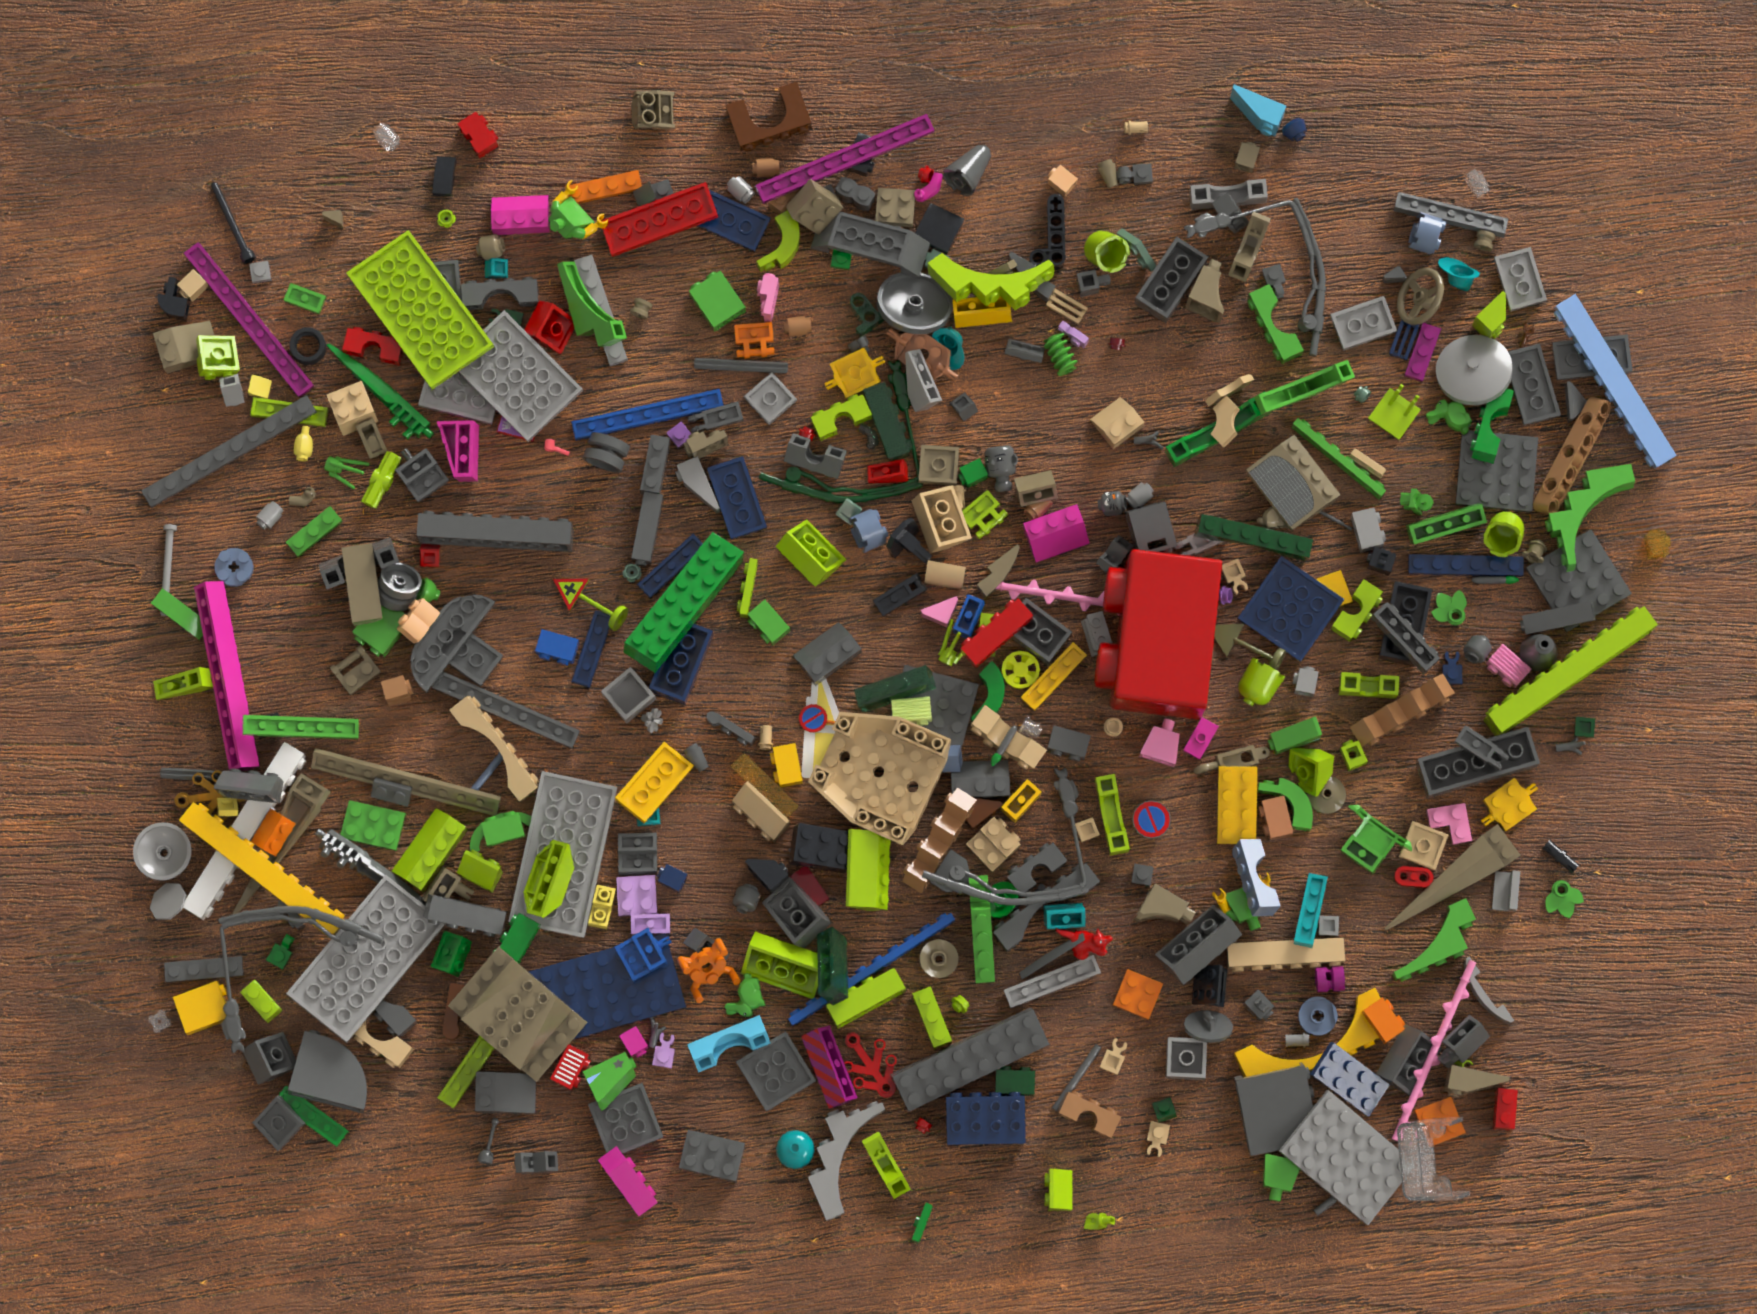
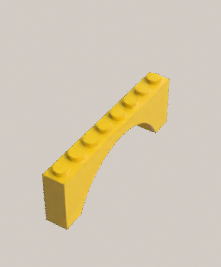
M1376 988L1356 997L1355 1013L1351 1025L1343 1038L1336 1044L1351 1056L1358 1053L1356 1049L1364 1046V1049L1375 1045V1040L1380 1039L1362 1014L1364 1009L1380 999ZM1254 1045L1234 1053V1057L1244 1077L1300 1066L1299 1063L1301 1062L1305 1065V1068L1308 1067L1309 1071H1312L1322 1054L1300 1060L1280 1059L1260 1051Z

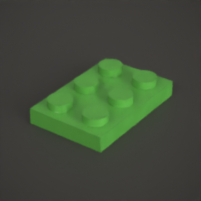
M349 800L341 835L349 841L397 851L406 813Z

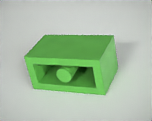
M763 600L747 614L749 618L747 622L754 630L757 628L762 633L760 637L766 644L770 642L773 646L790 632V627L766 600Z

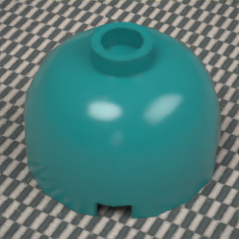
M799 1130L786 1132L780 1137L776 1145V1154L780 1163L790 1169H802L807 1166L815 1153L811 1137Z

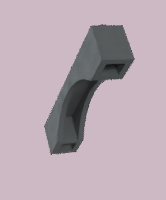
M1085 863L1083 865L1087 881L1085 887L1090 891L1100 883V880ZM1079 864L1071 870L1072 874L1068 877L1063 875L1056 881V886L1052 889L1049 886L1043 891L1070 887L1081 883L1082 878ZM1050 902L1025 905L1026 908L1021 912L1019 909L1009 916L1011 919L1006 923L1001 921L994 927L993 935L1006 953L1022 942L1024 932L1030 920L1044 905Z
M382 1000L375 1009L374 1015L380 1022L385 1020L389 1025L386 1029L393 1037L398 1035L401 1038L418 1023L404 1006L394 1005Z

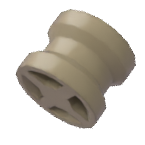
M1484 230L1477 231L1476 236L1478 238L1474 242V247L1483 251H1492V241L1495 239V234Z
M635 298V305L631 308L630 313L638 318L647 319L649 316L648 311L652 309L653 304L644 299Z

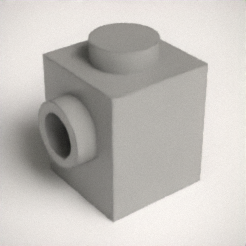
M238 374L219 378L226 407L245 403Z
M1304 666L1299 669L1298 673H1294L1292 684H1296L1294 694L1314 696L1319 673L1315 671V668Z

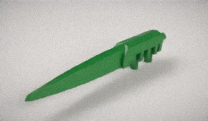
M331 344L326 345L339 361L389 408L390 413L395 415L389 421V424L394 427L401 421L405 427H408L402 434L405 439L408 440L413 434L418 439L423 434L429 439L434 436V433L429 429L431 423L391 386L348 354Z

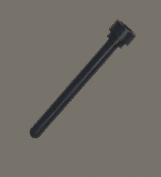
M211 183L214 195L241 250L240 259L243 264H249L256 260V255L253 250L247 247L218 183Z

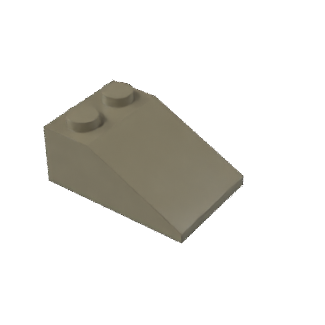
M210 321L171 327L153 333L163 368L167 374L197 364V336H215Z
M1451 1065L1447 1069L1443 1092H1448L1450 1097L1459 1098L1461 1095L1504 1085L1509 1081L1510 1077Z

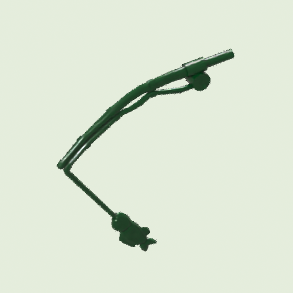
M897 360L896 363L888 361V366L893 371V374L888 375V380L893 384L898 408L905 413L917 477L898 484L861 490L827 486L812 474L801 471L797 467H789L787 469L785 480L763 472L760 473L759 479L796 494L801 493L834 503H843L846 498L854 503L868 502L891 496H899L900 494L923 487V483H918L920 467L908 414L911 402L907 392L906 372L903 373L901 371L900 360ZM801 475L810 478L826 489L827 492L798 483ZM842 491H844V492H853V493L862 494V495H861V496H837V495L832 494V492L835 493V492H842Z

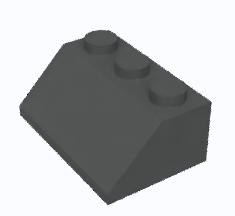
M838 622L795 653L793 657L812 683L817 686L861 654L862 649L852 635Z
M1000 760L995 766H991V761L963 762L960 772H951V793L953 794L959 788L977 799H1009L1008 760Z
M230 769V771H223L214 785V789L225 798L280 804L284 781L275 773L260 775L257 771L241 773V770Z
M1405 1024V1030L1397 1037L1376 1074L1388 1084L1410 1096L1417 1081L1413 1072L1414 1070L1422 1069L1432 1043L1430 1041L1431 1038L1421 1030ZM1440 1047L1439 1050H1438L1437 1056H1438V1054L1440 1053V1051H1441V1049H1442L1441 1047Z

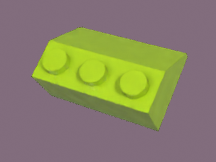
M807 519L789 530L775 546L815 587L825 581L846 561L843 555Z

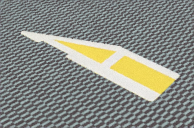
M827 679L817 686L812 683L811 697L806 698V706L817 704L826 711L827 720L836 721L839 711ZM826 723L825 727L818 732L804 730L803 778H810L815 765L820 766L835 734V731L832 730L834 725Z

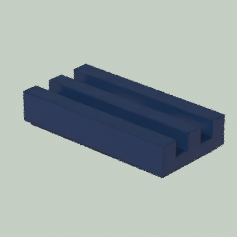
M1401 319L1389 355L1407 361L1419 324L1410 325ZM1403 325L1407 326V328L1405 330L1399 350L1396 353L1394 352V350L1399 339L1401 330L1403 328ZM1410 328H1413L1414 330L1405 355H1402L1401 353Z

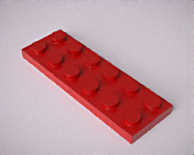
M706 182L604 219L601 222L608 220L607 227L603 228V232L610 253L614 257L719 217Z

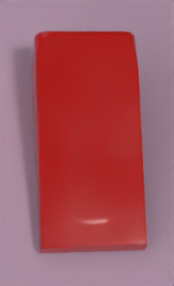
M900 459L867 466L868 483L908 481V466L905 460Z

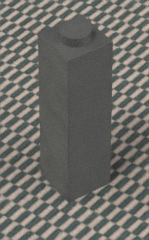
M644 492L631 557L635 565L646 567V564L651 565L664 501V497L661 494Z
M1591 601L1523 615V620H1520L1522 632L1525 631L1526 635L1596 621L1593 604Z

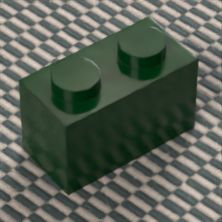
M1001 1067L1000 1070H996L995 1092H1001V1095H1008L1009 1092H1021V1096H1034L1035 1071H1031L1030 1067H1019V1070H1012V1067Z

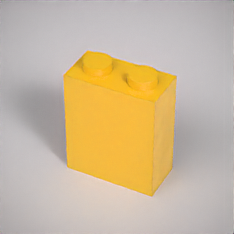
M214 981L173 997L187 1035L223 1022L226 1017L223 1011V1006L226 1003L224 996L227 995L223 984L220 985L218 981Z

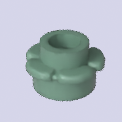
M1360 386L1354 393L1356 396L1355 401H1359L1362 404L1371 394L1368 386L1364 388Z
M627 564L623 570V577L627 578L629 582H635L636 579L638 580L641 577V568L635 564Z

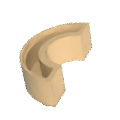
M986 705L983 706L971 724V731L984 739L983 743L990 748L994 746L996 749L999 748L1011 728L1000 718V715ZM1016 731L1002 757L1005 759L1010 757L1025 770L1028 768L1034 769L1047 750L1033 739L1025 737Z

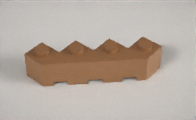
M1444 674L1432 678L1421 687L1408 692L1397 701L1385 705L1374 714L1361 719L1350 728L1357 740H1359L1361 747L1368 744L1371 747L1380 742L1379 738L1391 731L1396 733L1404 728L1403 725L1414 718L1418 720L1427 714L1426 711L1438 704L1440 706L1445 705L1450 701L1449 697L1455 693Z
M959 788L953 794L949 793L944 801L946 806L943 813L939 817L936 816L931 822V833L925 841L922 839L917 846V857L912 864L908 863L904 868L903 873L905 875L902 882L923 893L930 884V880L922 878L924 870L934 874L938 866L941 865L949 852L948 849L951 844L955 842L963 829L962 825L966 818H969L973 812L977 799Z

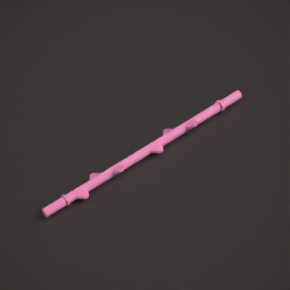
M1032 580L1028 586L1008 584L1002 581L996 588L1000 591H1008L1011 600H1015L1020 593L1044 597L1048 605L1054 599L1078 602L1082 611H1086L1090 605L1103 606L1104 591L1098 598L1074 594L1069 586L1063 592L1040 589L1036 580Z
M1469 960L1462 977H1460L1461 980L1452 1001L1442 1005L1446 1014L1437 1035L1430 1039L1432 1047L1422 1069L1414 1070L1413 1072L1417 1081L1408 1102L1401 1106L1403 1113L1401 1118L1398 1119V1125L1392 1136V1139L1396 1141L1400 1140L1417 1099L1423 1096L1422 1087L1431 1066L1440 1064L1437 1053L1446 1032L1452 1030L1451 1020L1460 1000L1469 997L1466 986L1470 982L1469 979L1476 965V962Z

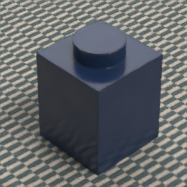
M666 864L665 868L661 867L657 874L659 878L658 883L680 894L688 874Z

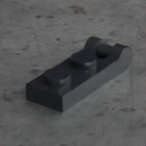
M918 573L873 600L882 617H885L928 590L927 586L922 584ZM914 584L917 589L912 591L909 586Z

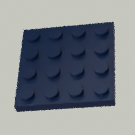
M1281 556L1237 619L1277 647L1286 650L1287 654L1301 663L1343 603L1344 598Z

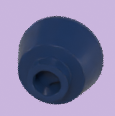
M1302 118L1293 119L1282 128V134L1289 140H1295L1296 142L1305 138V133L1307 132L1305 121Z

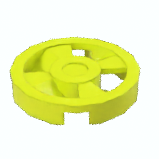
M1016 651L1006 657L1001 671L1005 682L1009 686L1016 689H1025L1036 682L1039 677L1040 667L1035 656L1029 652ZM1020 655L1021 662L1017 663L1014 656ZM1035 663L1036 671H1028V666ZM1006 670H1013V674L1007 676ZM1025 677L1027 684L1020 685V678Z

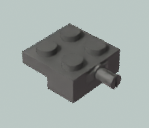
M407 448L404 449L405 452L401 451L407 462L395 469V471L418 503L449 482V479L427 448L414 457Z

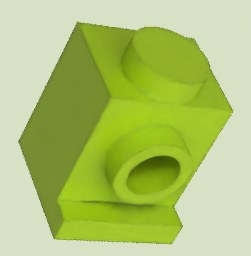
M1349 740L1342 744L1343 747L1340 748V752L1348 772L1367 764L1368 761L1359 740L1356 742ZM1354 752L1356 757L1350 758L1349 753Z

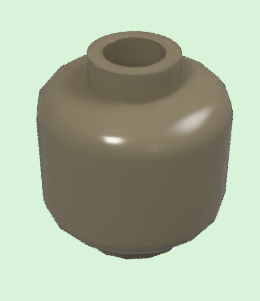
M497 234L480 237L479 243L476 245L477 254L481 255L484 260L500 258L506 249L503 238Z

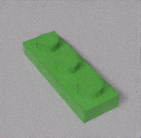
M329 506L287 540L286 544L299 558L343 521Z

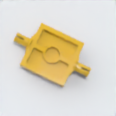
M862 348L830 363L834 379L825 382L827 390L838 385L842 389L845 398L881 382L876 373V367L885 363V360H882L884 359L883 356L872 360L865 348Z
M1515 778L1511 779L1483 799L1490 814L1481 819V822L1486 827L1495 820L1504 831H1507L1537 810L1529 795L1538 790V787L1533 783L1524 789Z

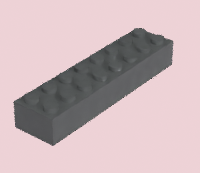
M423 511V514L418 513L417 538L420 544L572 552L574 529L572 522H568V519L559 518L557 521H549V518L539 517L538 520H530V517L520 516L519 519H511V516L508 515L492 518V515L481 514L480 517H475L470 513H462L461 516L454 515L451 512H442V515L435 514L433 511Z
M1030 1007L890 1075L906 1109L912 1111L1050 1044L1034 1010Z

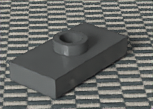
M1013 339L1008 340L1005 354L1042 363L1045 352L1044 347Z

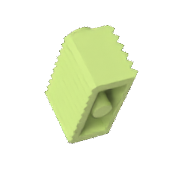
M930 696L891 700L892 716H899L920 726H926L928 722H932Z

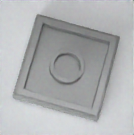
M772 372L744 396V399L768 425L773 423L797 401L796 397Z

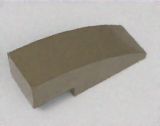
M1018 544L987 567L990 575L976 586L985 599L997 590V586L1010 573L1020 549Z

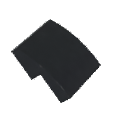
M930 203L915 233L930 242V247L947 254L964 223V218Z

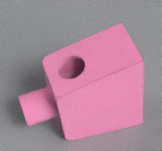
M1164 719L1161 728L1154 726L1139 757L1174 767L1180 735L1172 732L1175 722L1170 719Z

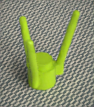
M953 619L949 622L942 648L938 653L940 656L938 660L950 667L953 663L957 665L959 659L963 656L961 652L955 656L957 652L953 650L961 632L957 633L951 646L946 648L954 622Z

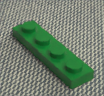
M285 1086L279 1095L306 1125L338 1147L349 1131L304 1098L289 1095V1087Z

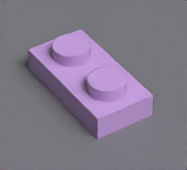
M670 914L631 915V935H635L646 928H649L652 934H670Z

